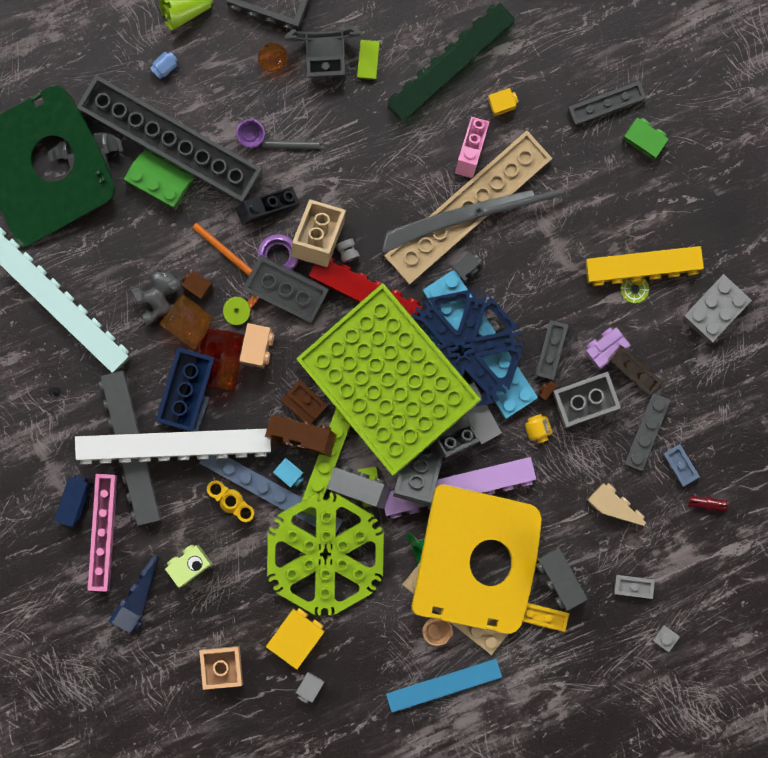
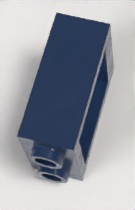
M76 474L74 477L68 478L54 518L55 522L70 527H78L92 483L88 482L89 478Z

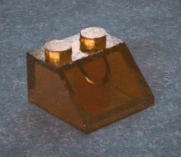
M182 294L159 325L190 348L195 349L205 336L213 316Z

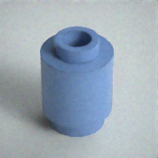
M164 52L152 63L153 65L150 69L159 79L165 78L178 66L176 63L178 59L172 52L168 54Z

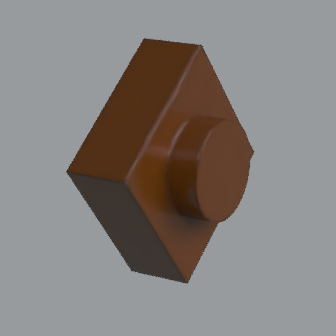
M552 381L549 384L545 382L538 390L541 393L539 398L545 401L557 385Z

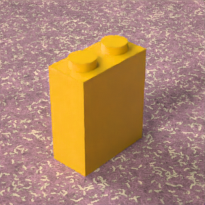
M300 608L298 610L293 609L266 646L295 669L299 668L325 632L322 629L324 626L315 619L313 622L306 618L308 614Z

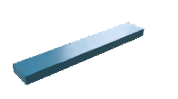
M493 659L386 693L391 712H395L502 678L497 659Z

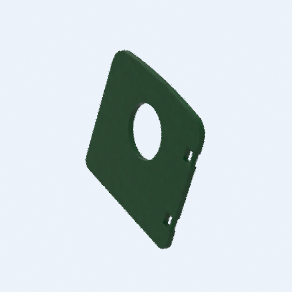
M60 86L48 87L0 114V209L20 246L28 247L112 199L115 194V184L92 132L66 89ZM42 97L44 103L36 107L34 101ZM49 136L62 137L71 145L74 152L72 170L65 178L58 181H47L41 178L36 173L32 163V155L36 145L42 139Z

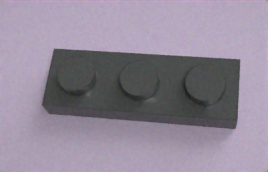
M549 321L535 376L554 381L568 329L567 324Z

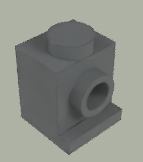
M469 252L454 264L452 269L457 272L463 283H465L468 279L467 275L472 277L479 271L477 267L482 263V260L476 253L472 255Z

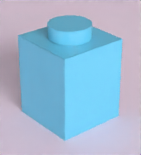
M286 458L273 472L291 488L293 485L297 487L304 479L302 477L304 473Z

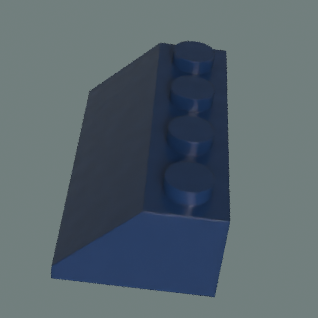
M177 347L155 420L156 422L193 432L215 358Z

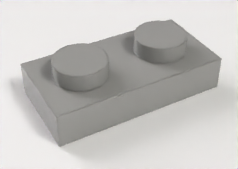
M616 575L614 594L653 599L655 580Z

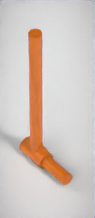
M198 223L194 224L193 230L245 274L250 275L252 269L202 226ZM255 295L250 297L247 301L250 309L260 299Z

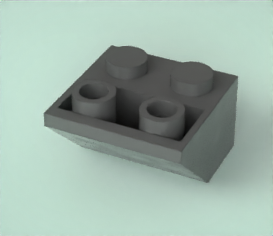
M464 415L431 445L441 455L448 457L479 443L480 440Z

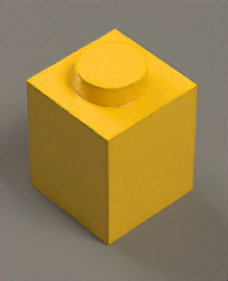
M510 88L488 95V101L494 117L516 109L518 99L516 93L511 92Z

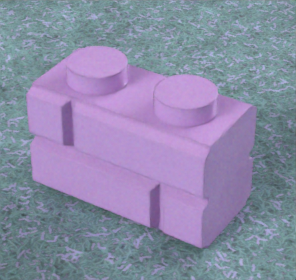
M617 327L613 330L611 328L607 329L601 334L603 336L601 340L597 342L594 339L586 346L588 350L585 353L598 370L610 362L608 358L620 345L625 349L631 346Z

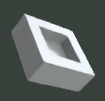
M663 625L653 639V642L667 652H670L680 636Z

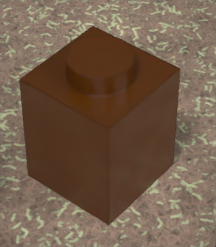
M194 270L191 273L187 272L182 279L183 288L200 300L204 299L213 286L211 282Z

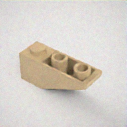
M602 483L586 500L600 514L640 526L646 524L643 520L645 517L638 510L634 512L629 507L631 505L630 502L623 496L619 498L615 494L616 489L609 483L607 485Z

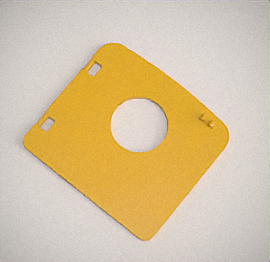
M438 485L433 494L412 601V612L419 616L499 633L511 634L516 632L524 618L535 572L541 530L539 510L527 503L449 485ZM485 540H496L502 543L507 548L511 557V568L508 576L504 581L494 586H486L478 582L470 569V557L474 548ZM432 608H442L441 615L432 613ZM488 618L497 620L496 627L487 625Z

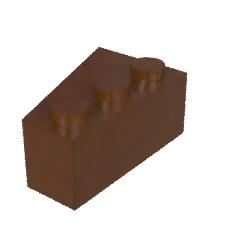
M275 415L270 416L265 434L266 438L279 446L330 457L337 436L328 426L320 425V427H317L309 422L303 421L302 423L291 418Z

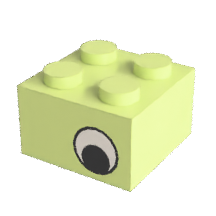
M190 545L182 551L183 556L180 558L178 556L167 562L168 567L165 570L179 588L186 585L213 564L199 545L195 547Z

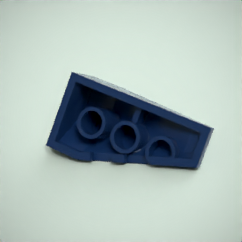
M156 555L152 557L140 574L139 581H136L130 588L129 596L121 601L108 620L109 622L129 633H132L133 630L137 632L143 623L140 620L143 617L159 557Z

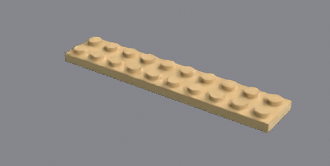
M525 131L430 216L512 195L549 163L552 157L528 131ZM487 216L429 233L389 251L384 257L410 285Z

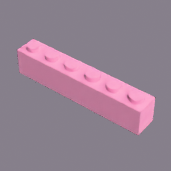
M96 474L88 578V590L110 591L117 475Z

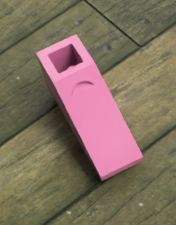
M471 116L455 174L469 178L474 177L489 121Z

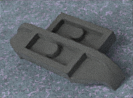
M105 132L93 133L110 171L107 153L110 151H123L122 142L112 134ZM64 139L48 152L49 160L68 159L70 170H72L74 152L71 145Z

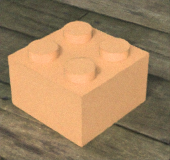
M247 323L239 360L241 364L264 368L265 364H269L271 354L268 352V348L273 346L275 337L271 328Z
M240 646L202 649L199 651L203 690L243 685Z

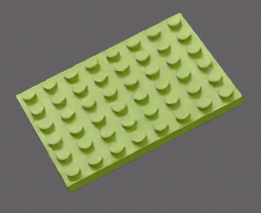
M384 283L296 358L392 476H395L482 401Z

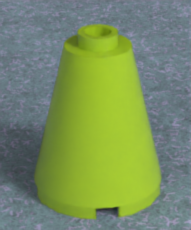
M158 0L162 16H165L168 20L165 24L172 31L210 9L213 0Z

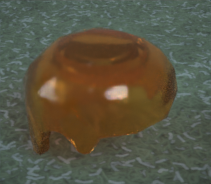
M268 43L259 51L258 62L264 70L277 72L286 65L287 52L278 43Z

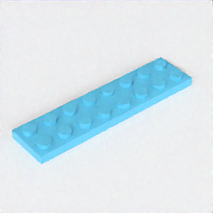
M453 270L424 288L422 292L426 298H432L468 289L457 272ZM462 300L443 303L439 307V312L458 331L466 305ZM484 314L476 337L496 334ZM459 345V346H458V347L460 348V350L462 351L463 355H464V352H466L467 350H471V349H472V348H468V349L463 348L462 345ZM501 352L481 356L480 358L497 377L503 378L507 374L512 357L509 352ZM518 366L510 389L508 390L505 385H502L507 393L504 394L503 391L498 390L496 392V396L499 398L498 401L491 395V398L505 419L538 398Z

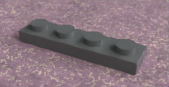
M637 81L569 106L568 109L574 125H578L646 100V95L641 82Z
M652 393L625 460V465L643 471L671 401L670 399Z

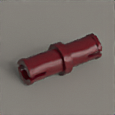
M690 495L688 507L703 508L705 511L717 510L727 512L729 500L714 499L711 496L706 498Z

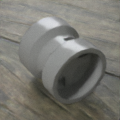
M353 238L336 244V249L341 254L342 263H347L360 257L358 251L354 248Z

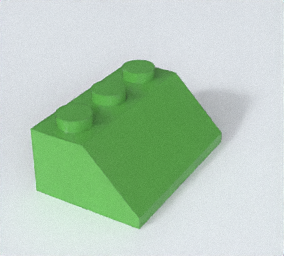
M145 149L133 162L124 178L127 184L174 210L177 209L194 179L190 174Z

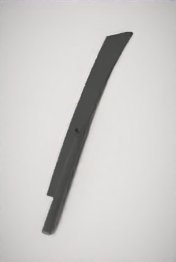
M560 188L534 195L533 190L507 195L443 212L387 231L382 254L414 239L459 223L564 196L563 190Z

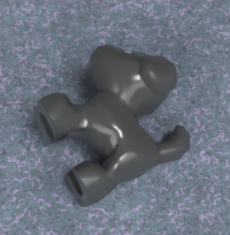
M158 270L153 272L151 275L153 288L148 291H142L139 287L131 289L138 305L147 302L152 308L151 311L148 309L140 311L146 326L151 325L158 318L167 316L171 312L178 311L183 307L181 299L172 305L166 300L167 295L173 294L181 287L180 281L171 272H161Z

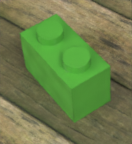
M636 118L622 140L654 161L668 141L667 135L660 129L655 130L652 128L650 122L644 118H641V120Z

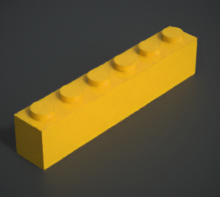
M701 246L590 258L585 261L588 284L592 283L593 286H602L604 282L611 281L612 284H620L625 279H630L631 282L642 281L644 277L656 280L661 279L662 275L674 278L680 277V273H687L688 276L698 275L699 271L704 269Z

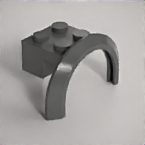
M354 26L344 30L327 32H300L295 29L287 33L285 39L306 41L308 78L346 76L344 38L361 36L362 31Z

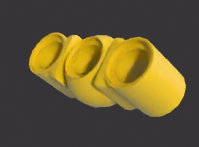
M214 480L208 484V494L219 502L220 508L224 512L237 516L243 522H250L254 519L255 510L243 501L240 492L225 487L220 481ZM214 484L221 486V492L218 495H214L211 492V487ZM229 496L236 498V504L233 507H229L226 504V499ZM244 508L251 510V516L248 519H244L241 516V511Z

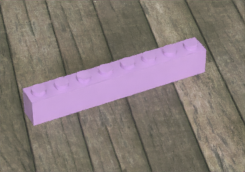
M531 457L438 479L436 487L438 485H449L491 495L495 494L496 489L502 488L504 492L514 489L513 485L520 483L522 487L532 485V481L536 480ZM393 490L389 493L384 509L386 516L390 515V518L393 519L401 517V512L409 511V514L421 512L420 508L426 507V505L393 497Z

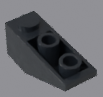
M291 186L243 201L235 209L243 226L294 207L299 202Z

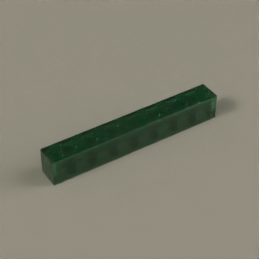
M501 3L491 5L486 10L487 14L483 18L478 17L472 23L473 27L469 31L465 29L458 36L459 40L455 43H449L444 48L445 52L441 56L436 55L430 61L431 65L427 69L423 67L416 74L417 78L413 81H407L402 86L403 90L399 94L394 93L388 99V108L402 123L406 122L515 23V18Z

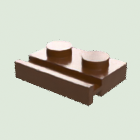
M300 380L281 399L298 417L309 423H313L328 406Z

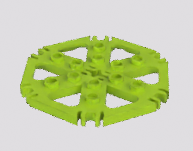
M320 492V500L317 501V493L279 513L277 516L281 517L283 521L279 518H274V521L279 523V527H269V530L275 533V535L267 531V577L275 573L268 580L269 582L272 580L278 581V584L273 587L274 590L280 589L276 593L315 615V608L317 607L318 615H321L323 608H327L328 615H331V607H334L333 614L335 615L372 594L373 591L368 590V586L370 589L376 590V587L371 582L374 579L381 581V578L375 575V573L383 576L384 532L381 526L378 528L372 527L373 523L378 521L376 518L370 519L374 517L372 513L337 493L335 501H333L334 495L332 492H330L329 499L324 500L323 493ZM309 507L315 508L316 537L291 522L292 517ZM344 507L360 517V523L336 536V510L338 508ZM280 541L304 553L282 567H277L275 564V546ZM368 541H372L376 546L375 564L373 567H367L348 556L347 553ZM325 544L327 551L331 553L330 555H327L326 564H324L325 560L323 556L320 555V553H323L325 549ZM335 571L357 583L359 591L343 601H337L335 599ZM315 572L314 600L306 601L291 592L290 587L292 584Z

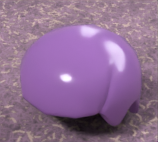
M255 119L243 120L236 130L238 141L243 146L249 148L259 146L265 137L264 126Z

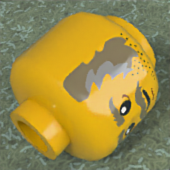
M539 414L528 418V422L525 423V429L531 441L537 440V443L549 440L548 436L552 434L553 430L548 417Z

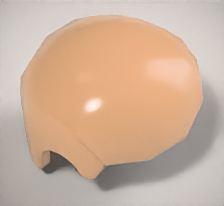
M430 618L422 629L424 639L434 646L446 644L450 637L453 636L452 625L443 620Z

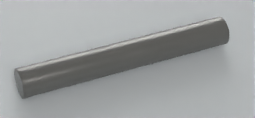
M263 140L262 147L320 149V142Z

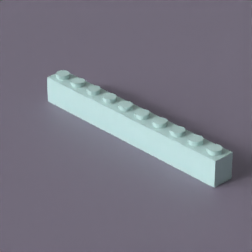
M0 227V265L112 373L117 372L130 359L127 355L129 351L122 344L118 346L114 342L116 338L109 331L104 333L100 329L102 325L95 318L91 320L86 315L88 311L82 305L77 307L72 302L74 298L67 291L63 293L59 289L61 285L54 278L49 280L45 276L47 272L40 265L36 267L32 263L34 259L27 252L22 254L18 250L20 246L13 239L9 241L4 236L6 232Z

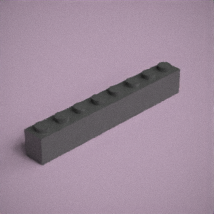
M119 371L101 376L99 387L101 393H105L106 400H103L105 410L110 413L111 418L108 419L110 429H114L115 435L140 434L125 372ZM131 459L129 463H119L120 467L123 466L125 473L122 474L124 486L128 485L129 493H126L129 504L133 505L134 509L131 512L133 522H137V526L161 521V514L148 462H139V459Z

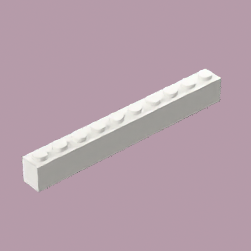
M267 429L75 436L76 461H80V464H92V460H100V464L111 463V460L119 459V463H129L131 459H139V462H150V458H158V461H170V457H177L178 460H189V456H197V459L200 460L209 459L211 455H216V459L228 458V455L236 454V458H245L247 454H255V457H266V453L271 452L270 440L265 437Z

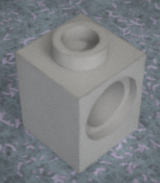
M307 672L296 691L298 694L297 698L305 703H308V701L313 702L325 681Z

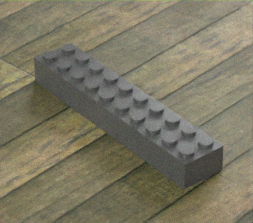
M97 75L93 78L77 106L82 114L239 203L248 199L263 173L260 167Z

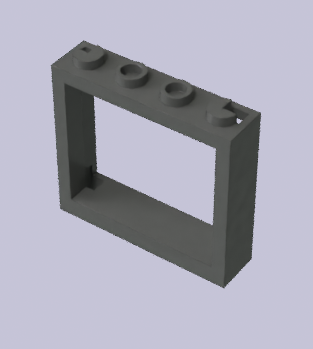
M226 0L227 6H230L229 8L235 10V12L242 10L247 12V15L257 19L259 16L264 18L267 23L273 25L279 23L287 30H299L309 0H301L295 19L241 0Z

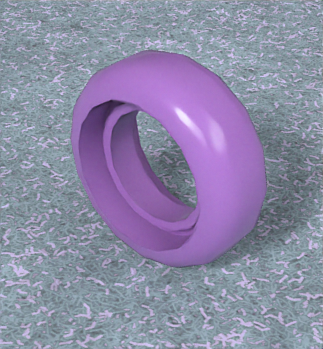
M281 234L271 235L264 239L257 253L258 257L260 254L267 257L268 250L272 246L280 244L284 245L290 254L289 260L283 266L294 270L299 261L298 258L291 257L293 240Z

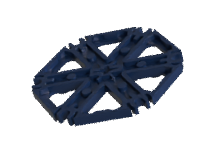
M470 289L427 298L431 301L432 306L424 300L423 303L426 305V310L421 311L417 307L416 311L420 314V317L413 311V319L418 324L426 325L442 343V345H437V347L462 377L466 370L483 389L482 401L475 407L495 403L491 400V395L498 401L499 398L496 396V392L501 390L504 394L507 393L502 385H505L508 390L510 389L523 348H515V346L523 345V342L517 343L514 340L515 336L521 335V332L512 333L513 330L519 329L517 325L490 295L487 303L484 302L487 298L486 293H484L482 299H477V290L473 291L472 297H469L472 290ZM462 300L465 302L466 307L458 331H456L439 312V307L443 303ZM486 310H492L505 324V330L501 333L476 337ZM459 345L466 349L472 348L464 352V356H460L459 353H451L456 351ZM509 352L512 358L506 376L503 378L497 377L480 357Z

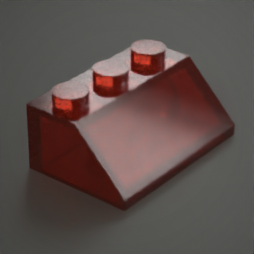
M203 329L199 354L215 358L207 388L235 392L240 366L239 360L245 335L231 331Z

